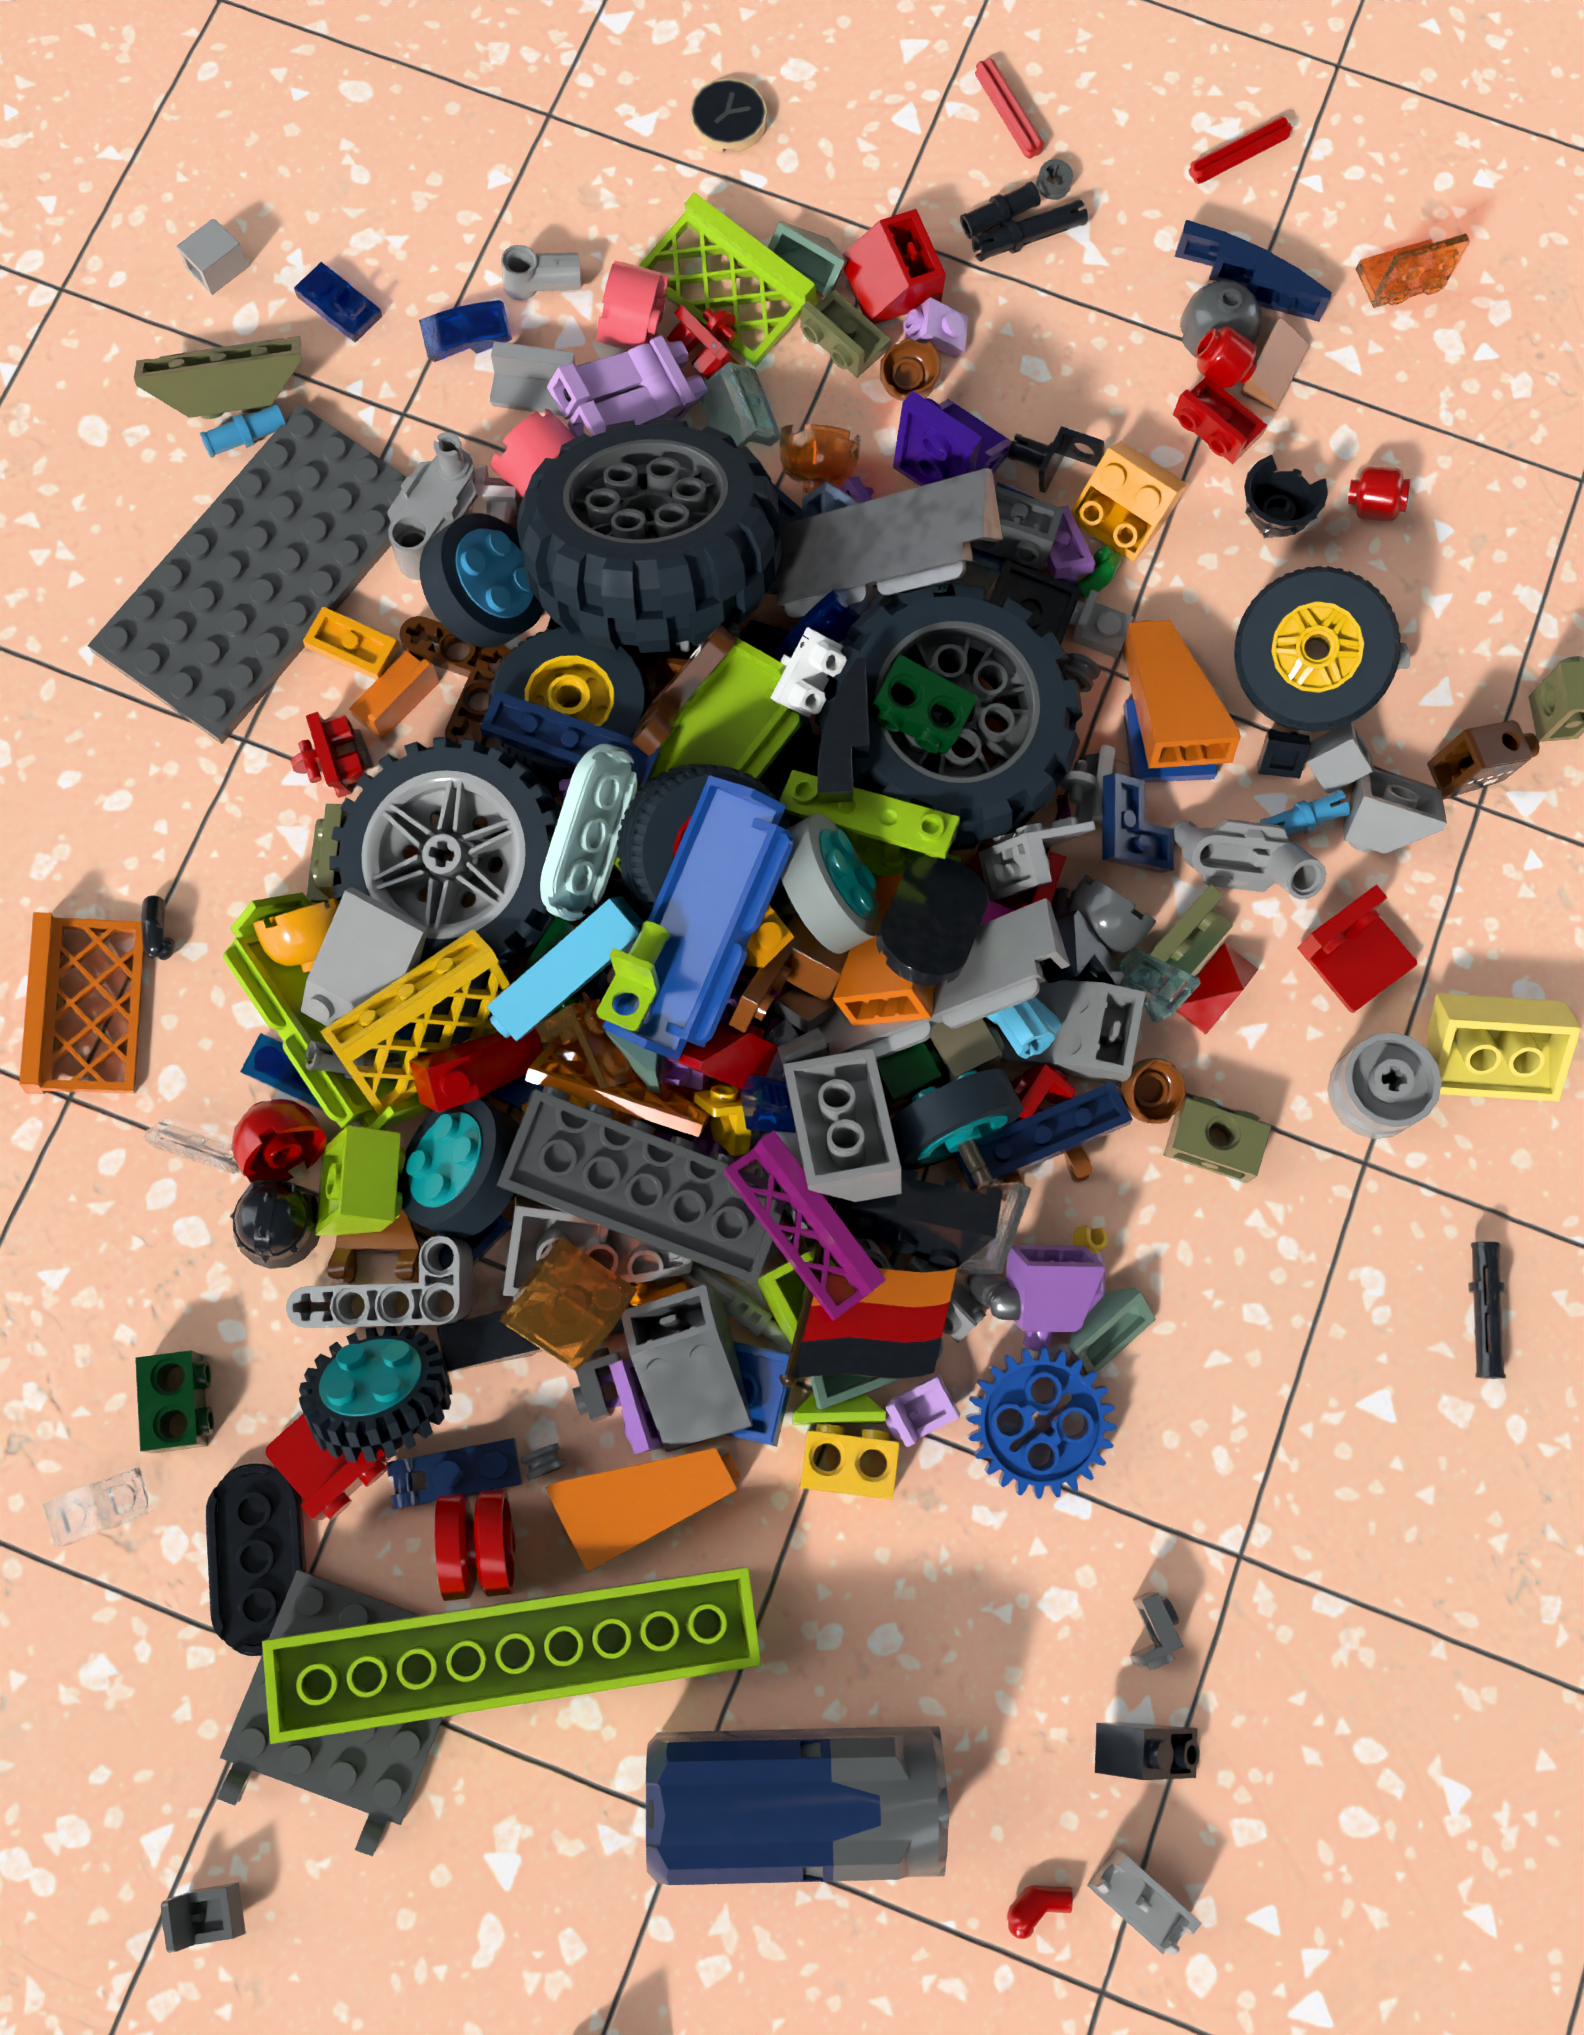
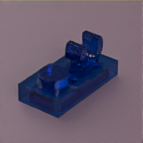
M322 262L294 287L298 299L355 343L383 317L378 306Z
M260 1033L240 1073L322 1111V1107L284 1052L283 1043Z

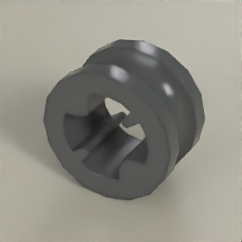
M1053 159L1048 160L1041 166L1036 181V187L1041 196L1046 199L1057 200L1067 195L1074 176L1069 164L1062 160ZM1049 175L1052 176V179L1055 176L1062 179L1060 185H1058L1057 181H1055V184L1048 182Z
M1070 653L1068 655L1070 660L1063 668L1067 680L1075 679L1079 684L1080 692L1091 691L1094 684L1093 680L1097 679L1100 675V667L1085 655Z
M559 1443L543 1447L520 1458L521 1463L529 1467V1472L526 1475L528 1481L554 1472L567 1465L565 1459L558 1457V1451L561 1449Z

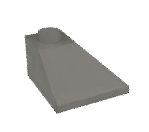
M1373 768L1372 773L1355 781L1349 802L1350 814L1345 816L1343 823L1344 841L1349 842L1353 848L1362 852L1370 853L1374 850L1386 854L1443 831L1447 820L1442 791Z

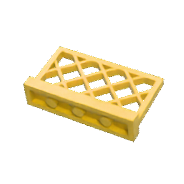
M474 929L320 1031L379 1116L389 1105L403 1102L417 1093L409 1060L416 1059L418 1052L434 1053L458 1045L451 1044L456 1026L473 1027L470 1037L464 1042L498 1032L488 1018L490 1011L486 1006L510 986V983L498 964L499 960L493 950ZM486 970H490L491 974L485 990L469 988L473 979ZM448 996L454 997L448 1015L431 1014L436 1004ZM466 998L482 999L476 1017L460 1016ZM410 1022L416 1023L411 1041L393 1039L395 1032ZM428 1024L445 1025L439 1043L422 1042ZM370 1049H378L373 1067L357 1066L353 1063L355 1059ZM389 1050L407 1051L402 1068L384 1067ZM364 1077H369L368 1082H366ZM380 1078L398 1079L393 1091L381 1099L377 1098L375 1094Z

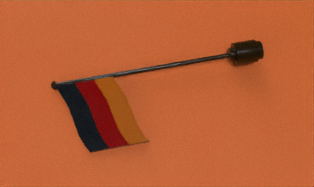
M829 1195L828 1203L835 1211L838 1197ZM817 1242L813 1263L821 1264L823 1248ZM878 1268L886 1281L834 1321L831 1320L808 1287H806L785 1375H780V1382L786 1387H792L797 1383V1378L836 1374L905 1379L934 1373L957 1268L923 1273ZM812 1271L819 1281L820 1272ZM827 1274L825 1290L838 1306L853 1295L855 1291L845 1277Z

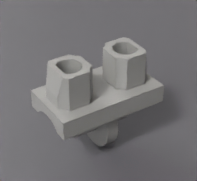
M1103 745L1099 753L1088 754L1084 756V760H1076L1074 770L1069 771L1060 782V786L1063 789L1070 791L1069 802L1077 804L1075 817H1077L1078 824L1094 821V824L1102 825L1103 776L1112 773L1129 776L1130 765L1115 758L1116 748Z

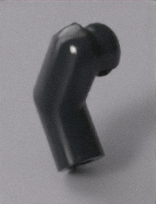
M151 895L142 902L141 930L143 951L151 959L158 957L164 961L172 956L175 942L170 937H163L165 901L159 896Z

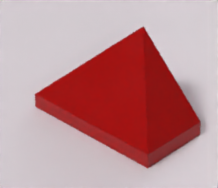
M1224 943L1172 1009L1206 1035L1245 989L1258 971V968Z

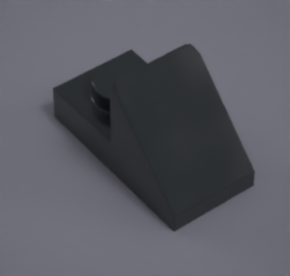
M1079 910L1056 915L1055 919L1070 966L1061 969L1051 957L1045 959L1047 982L1053 983L1075 977L1076 981L1103 982L1119 986L1126 975Z

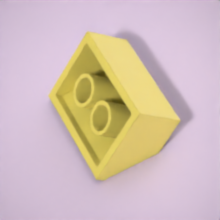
M1436 993L1427 1028V1049L1438 1064L1442 1081L1440 1094L1559 1102L1581 1026L1565 1001Z

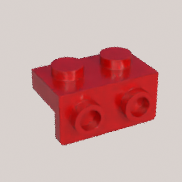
M1206 377L1191 391L1186 389L1179 396L1172 414L1178 419L1183 428L1194 432L1209 445L1216 455L1226 458L1232 464L1264 434L1268 426L1223 388Z

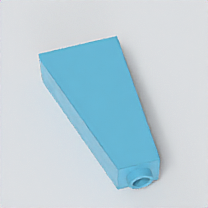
M623 896L608 899L486 1006L493 1014L489 1018L493 1026L506 1038L512 1036L518 1041L525 1037L612 963L609 955L612 948L625 952L635 943L643 928L644 921Z

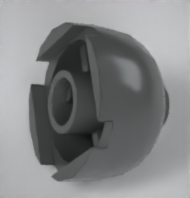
M1226 280L1209 283L1196 291L1189 300L1180 319L1184 347L1195 357L1196 348L1204 335L1211 329L1215 328L1218 330L1225 326L1234 328L1255 344L1260 333L1262 312L1252 292L1235 281Z
M1085 874L1077 885L1069 902L1068 912L1079 910L1105 948L1114 954L1127 952L1136 947L1156 923V920L1147 913L1143 915L1135 910V904L1097 879L1093 880L1088 874Z

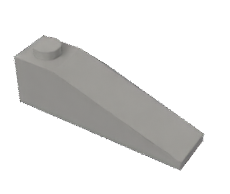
M516 1195L503 1295L550 1301L564 1298V1295L590 1290L591 1292L606 1290V1287L631 1282L638 1284L691 1273L692 1261L524 1196Z

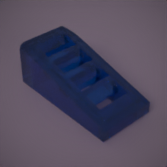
M748 1075L740 1094L747 1130H775V1132L797 1133L787 1083L765 1076Z

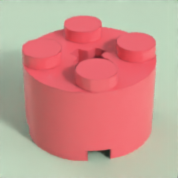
M614 260L602 301L604 306L602 317L599 316L596 341L628 351L641 344H650V340L657 337L658 322L662 321L670 275Z
M545 409V416L543 417L536 411L523 419L505 437L502 442L508 448L502 457L495 452L491 461V468L508 486L515 487L517 495L523 499L532 474L545 458L557 459L561 445L576 438V436L551 410Z

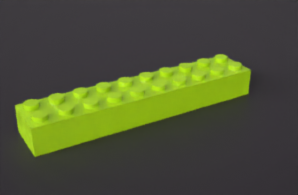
M748 1567L282 1636L262 1641L270 1744L761 1666Z

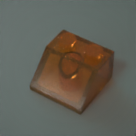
M561 1237L548 1244L499 1321L576 1372L613 1330L638 1289Z

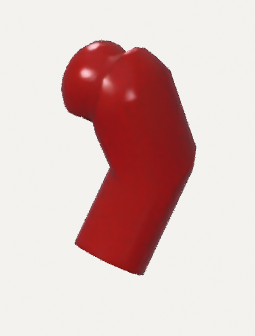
M1038 1885L1026 1887L1009 1906L1007 1912L1009 1932L1016 1938L1027 1939L1034 1933L1035 1926L1046 1912L1071 1913L1073 1906L1072 1888Z

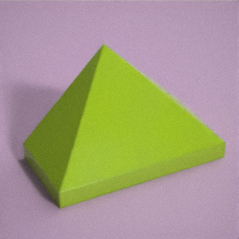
M812 1393L792 1415V1425H817V1423L831 1425L881 1424L886 1421V1411L866 1394H861L821 1410L817 1408L814 1393Z

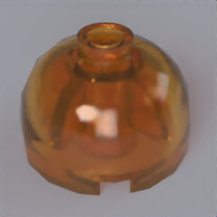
M804 424L803 432L792 433L793 425H786L781 428L779 443L780 462L784 472L791 480L803 484L804 492L811 493L825 482L839 486L854 473L859 459L861 436L858 434L853 440H850L849 430L817 424Z

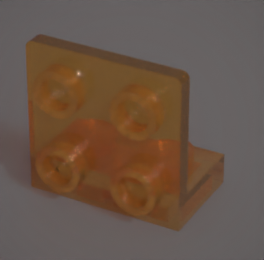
M1462 234L1435 243L1431 239L1361 259L1355 270L1373 308L1386 304L1391 306L1398 305L1410 297L1423 293L1432 295L1442 290L1447 285L1450 276L1460 262L1463 253L1470 243V239L1467 234Z
M603 998L571 1004L536 1026L542 1043L561 1039L563 1045L579 1040L601 1090L642 1081L620 1049L615 1046L605 1031L607 1030L602 1028L605 1020L599 1018L596 1011Z

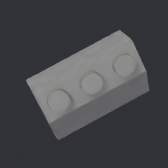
M870 1048L783 1064L808 1190L854 1202L901 1194V1166L874 1049Z

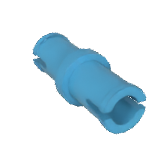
M273 404L271 407L244 417L241 414L233 416L234 421L206 432H200L199 434L210 458L217 454L241 445H245L246 448L253 446L254 440L276 432L281 425H286V422L278 405Z
M1337 790L1330 795L1308 803L1305 800L1294 803L1293 809L1269 818H1263L1260 820V823L1281 826L1284 828L1287 837L1300 832L1309 834L1316 831V826L1342 816H1348L1350 814V806L1348 801L1340 804V800L1345 799L1346 796L1343 791Z

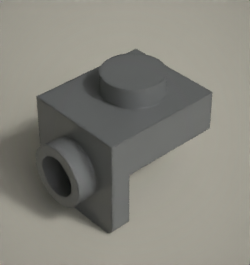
M607 1347L584 1354L582 1356L584 1363L574 1366L580 1386L572 1388L580 1415L588 1413L590 1420L593 1422L611 1417L602 1385L599 1381L598 1372L610 1369V1364L622 1360L619 1352L610 1354Z
M1147 1592L1133 1599L1153 1644L1129 1656L1134 1665L1140 1667L1147 1665L1151 1671L1175 1660L1172 1652L1184 1646L1174 1627L1179 1624V1619L1167 1597L1161 1599L1159 1593Z
M239 1882L191 1890L164 1900L161 1903L162 1927L168 1953L178 1952L197 1944L234 1939L246 1934Z

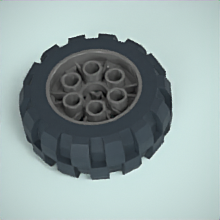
M658 418L657 424L635 425V420L606 425V432L592 437L583 433L561 445L557 459L545 458L532 474L518 510L517 532L530 591L540 601L542 608L549 616L570 634L581 630L590 644L616 651L621 644L638 646L640 653L670 651V644L689 640L693 646L703 643L720 624L723 627L730 621L738 625L741 624L757 609L764 594H767L776 577L782 556L778 494L771 485V478L760 461L747 446L738 448L731 435L710 426L702 430L689 428L687 421Z
M950 582L946 592L933 593L931 586L897 593L893 595L889 604L884 607L871 606L849 627L847 635L841 643L844 646L841 652L847 661L840 674L834 677L827 675L826 678L829 681L823 690L826 701L815 718V722L820 726L822 740V734L835 696L851 666L859 658H865L868 710L899 654L917 664L921 663L922 667L977 696L978 698L962 730L952 745L968 749L970 757L960 758L950 748L945 755L940 753L936 773L925 769L921 765L929 752L919 747L914 741L915 738L900 730L894 732L883 728L876 722L875 717L868 713L869 758L852 759L853 787L960 817V822L949 851L974 849L979 842L1014 832L1017 828L1024 826L1057 792L1056 789L1063 777L1071 770L1080 743V739L1075 732L1076 722L1083 716L1079 684L1075 679L1067 680L1063 668L1070 659L1054 634L1049 631L1041 637L1028 624L1034 614L1009 597H1006L1002 605H998L982 599L984 594L983 587ZM938 662L953 663L957 672H944L939 667ZM967 668L973 671V674L971 675L964 671ZM981 676L994 690L984 689L980 685L978 677ZM891 692L893 699L898 704L910 705V700L904 692ZM931 712V718L934 723L941 727L949 726L948 721L943 723L940 720V716L944 714ZM992 717L999 720L1003 726V732L997 733L988 729L985 724V718ZM981 744L1000 760L991 768L981 753Z

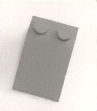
M349 886L342 896L307 978L301 1012L326 1026L334 1023L420 964L428 927ZM370 1049L376 1053L378 1051V1049Z

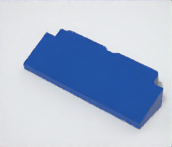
M711 775L708 776L648 918V921L662 926L670 933L669 940L666 941L654 964L660 990L637 1032L629 1031L606 1020L602 1027L603 1029L644 1049L679 1061L687 1041L705 1047L706 1042L715 1033L747 957L746 947L752 933L759 928L792 851L794 833L778 826L786 805L753 788ZM622 993L615 998L613 1009L620 1015H631L638 1009L640 1002L633 993Z

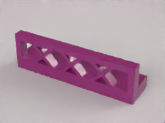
M775 1130L760 1139L754 1149L724 1169L723 1174L832 1321L886 1281L822 1193L808 1190L804 1169ZM755 1160H758L768 1174L767 1189L749 1187L739 1172ZM774 1183L781 1192L773 1191ZM757 1197L765 1198L764 1206ZM772 1200L790 1203L796 1211L794 1227L776 1224L770 1216ZM802 1221L805 1223L808 1229L801 1228ZM784 1234L793 1235L792 1243H790V1241ZM799 1237L816 1239L823 1248L821 1264L804 1262L798 1253ZM829 1258H831L836 1267L829 1266ZM812 1271L820 1272L819 1281ZM827 1274L845 1277L855 1293L837 1306L825 1290Z

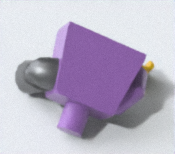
M1088 1225L1078 1226L1073 1232L1075 1246L1009 1245L1006 1280L986 1267L975 1268L967 1279L971 1297L982 1305L990 1307L992 1315L996 1318L1013 1320L1021 1330L1025 1331L1023 1344L1027 1348L1039 1351L1040 1347H1046L1049 1350L1053 1332H1076L1081 1329L1086 1315L1105 1295L1104 1256L1099 1254V1250L1108 1243V1234L1102 1228L1090 1230Z

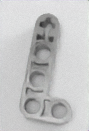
M449 1236L431 1237L420 1249L419 1283L305 1286L296 1289L289 1296L286 1304L287 1316L293 1324L302 1328L440 1325L462 1321L469 1316L473 1306L472 1250L463 1239ZM445 1245L450 1246L454 1254L453 1262L447 1269H444L439 1263V1252ZM445 1291H448L454 1300V1307L447 1316L442 1313L439 1307V1299ZM402 1292L409 1300V1309L404 1316L399 1315L395 1308L396 1298ZM357 1294L361 1295L365 1303L364 1311L360 1317L354 1315L351 1307L352 1300ZM310 1302H331V1311L310 1312Z

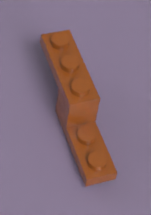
M794 914L786 926L794 938L764 968H759L741 996L729 1025L745 1033L754 1018L763 1021L775 999L774 996L770 995L772 989L780 993L787 981L811 995L828 1002L837 987L849 950L841 954L828 950L809 931L800 916Z

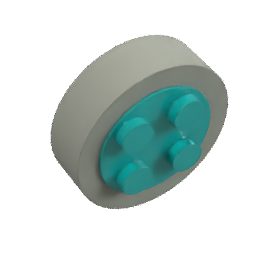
M813 814L786 829L794 833V844L781 874V880L788 895L780 899L779 902L770 904L778 917L782 919L785 915L788 916L797 911L814 937L828 950L837 954L844 953L877 936L882 925V914L875 892L877 888L876 881L868 867L863 865L847 835L822 814Z

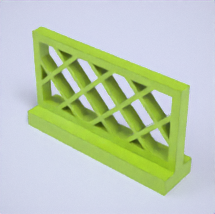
M693 192L684 203L686 211L638 266L652 270L658 261L674 260L675 276L669 277L665 297L678 308L682 304L704 327H706L708 322L702 317L703 312L700 309L707 310L708 308L734 306L736 321L732 330L736 332L737 338L731 344L725 339L721 341L756 368L801 316V307L807 301L814 306L817 305L816 286L705 199ZM688 227L700 236V247L678 249V238ZM705 240L709 242L711 245L706 246ZM724 254L730 259V270L708 272L707 256ZM702 257L703 273L680 275L679 259ZM735 263H736L738 266H740L741 268L736 269V268H735ZM754 277L760 282L761 293L738 295L736 279ZM731 279L733 296L710 299L709 282ZM704 283L705 299L687 301L682 297L681 285ZM670 286H676V291H674ZM765 286L771 291L765 292ZM784 300L792 306L784 317L768 319L766 302ZM762 303L763 319L740 322L739 305ZM764 329L765 339L754 352L742 343L741 331Z

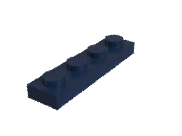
M499 691L495 692L480 726L482 736L576 768L581 758L597 745L610 744L623 748L630 753L634 763L630 762L631 771L636 772L637 790L639 791L642 790L645 783L650 782L661 754L659 747L651 756H648L631 742L632 738Z
M1111 1081L1033 1114L1031 1117L1007 1125L990 1135L980 1138L975 1144L985 1162V1167L988 1168L994 1180L990 1183L992 1184L1131 1124L1133 1118L1114 1081ZM954 1152L953 1156L970 1191L974 1192L981 1189L977 1188L971 1176L972 1173L969 1172L960 1152Z

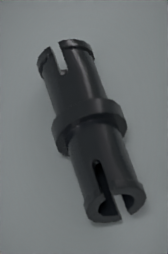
M1030 181L1003 196L1001 194L991 196L989 203L961 215L960 222L965 235L972 239L973 236L997 225L1002 227L1004 222L1011 220V218L1039 206L1041 199L1037 187Z

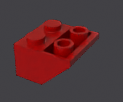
M917 209L879 220L843 253V256L848 260L844 268L847 280L862 314L874 325L908 314L912 309L917 308L930 297L942 302L946 273Z

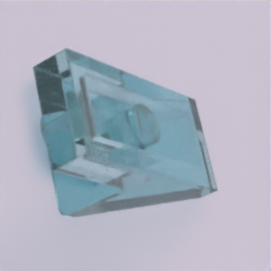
M1135 947L1118 964L1126 975L1119 986L1146 992L1144 1006L1152 1022L1156 1024L1172 1016L1201 984L1199 978Z

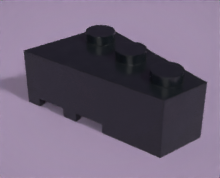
M901 1168V1194L859 1202L838 1198L836 1214L853 1236L862 1239H872L889 1246L896 1253L911 1254L929 1261L935 1268L950 1270L958 1268L996 1238L1003 1190L989 1187L986 1195L959 1189L960 1181L946 1178L945 1185L917 1180L918 1172Z

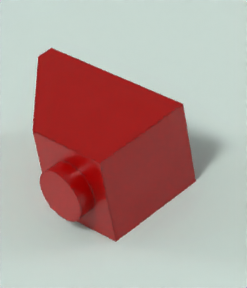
M719 1022L713 1037L706 1042L705 1047L687 1041L679 1061H673L758 1097L778 1046L762 1039L765 1031L751 1024L747 1031L743 1033L732 1026Z

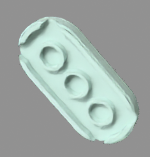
M600 744L593 747L581 758L572 775L540 881V894L543 905L546 906L549 913L565 920L575 921L585 916L586 914L582 912L588 906L594 908L595 905L593 903H597L601 899L606 889L619 849L617 847V840H619L618 831L622 827L620 825L621 819H624V812L626 808L629 809V803L631 799L635 798L637 790L636 772L631 771L630 762L634 763L630 753L623 748L610 744Z

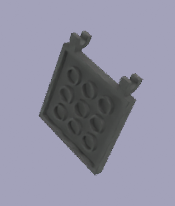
M297 1570L269 1638L421 1615L303 1570ZM262 1654L220 1755L221 1759L233 1764L217 1799L234 1806L237 1805V1802H240L252 1771L369 1813L355 1850L373 1857L387 1821L398 1825L402 1824L443 1717L270 1744Z

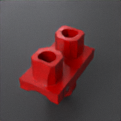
M681 304L674 312L680 321L666 339L669 342L682 341L688 354L699 342L705 346V349L691 364L708 382L717 377L725 368L733 374L741 365L719 341L725 339L731 344L736 340L737 334L732 330L736 321L735 315L728 309H722L715 313L711 308H708L702 316L708 322L706 327H704Z
M318 711L306 715L315 749L312 748L310 740L300 741L298 743L300 753L291 759L293 771L300 774L307 773L309 782L317 783L322 780L319 771L322 769L328 787H334L338 798L349 795L348 785L358 781L364 773L367 774L364 762L357 750L339 756L336 749L338 746L356 740L350 720L346 715L330 717L324 720Z

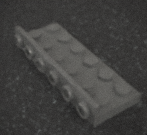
M545 1086L543 1092L536 1089L531 1092L528 1099L529 1103L496 1184L497 1187L751 1284H757L773 1240L723 1174L724 1169L737 1161L736 1159L714 1152L713 1158L696 1152L697 1144L681 1137L672 1136L670 1142L654 1136L656 1128L637 1120L630 1119L628 1125L611 1119L613 1111L597 1104L588 1102L586 1108L568 1102L571 1095L550 1086ZM756 1169L754 1175L743 1170L739 1172L749 1187L767 1189L768 1174L765 1170ZM774 1183L773 1191L781 1192ZM757 1197L764 1206L765 1198ZM772 1200L770 1216L776 1224H779L786 1202Z

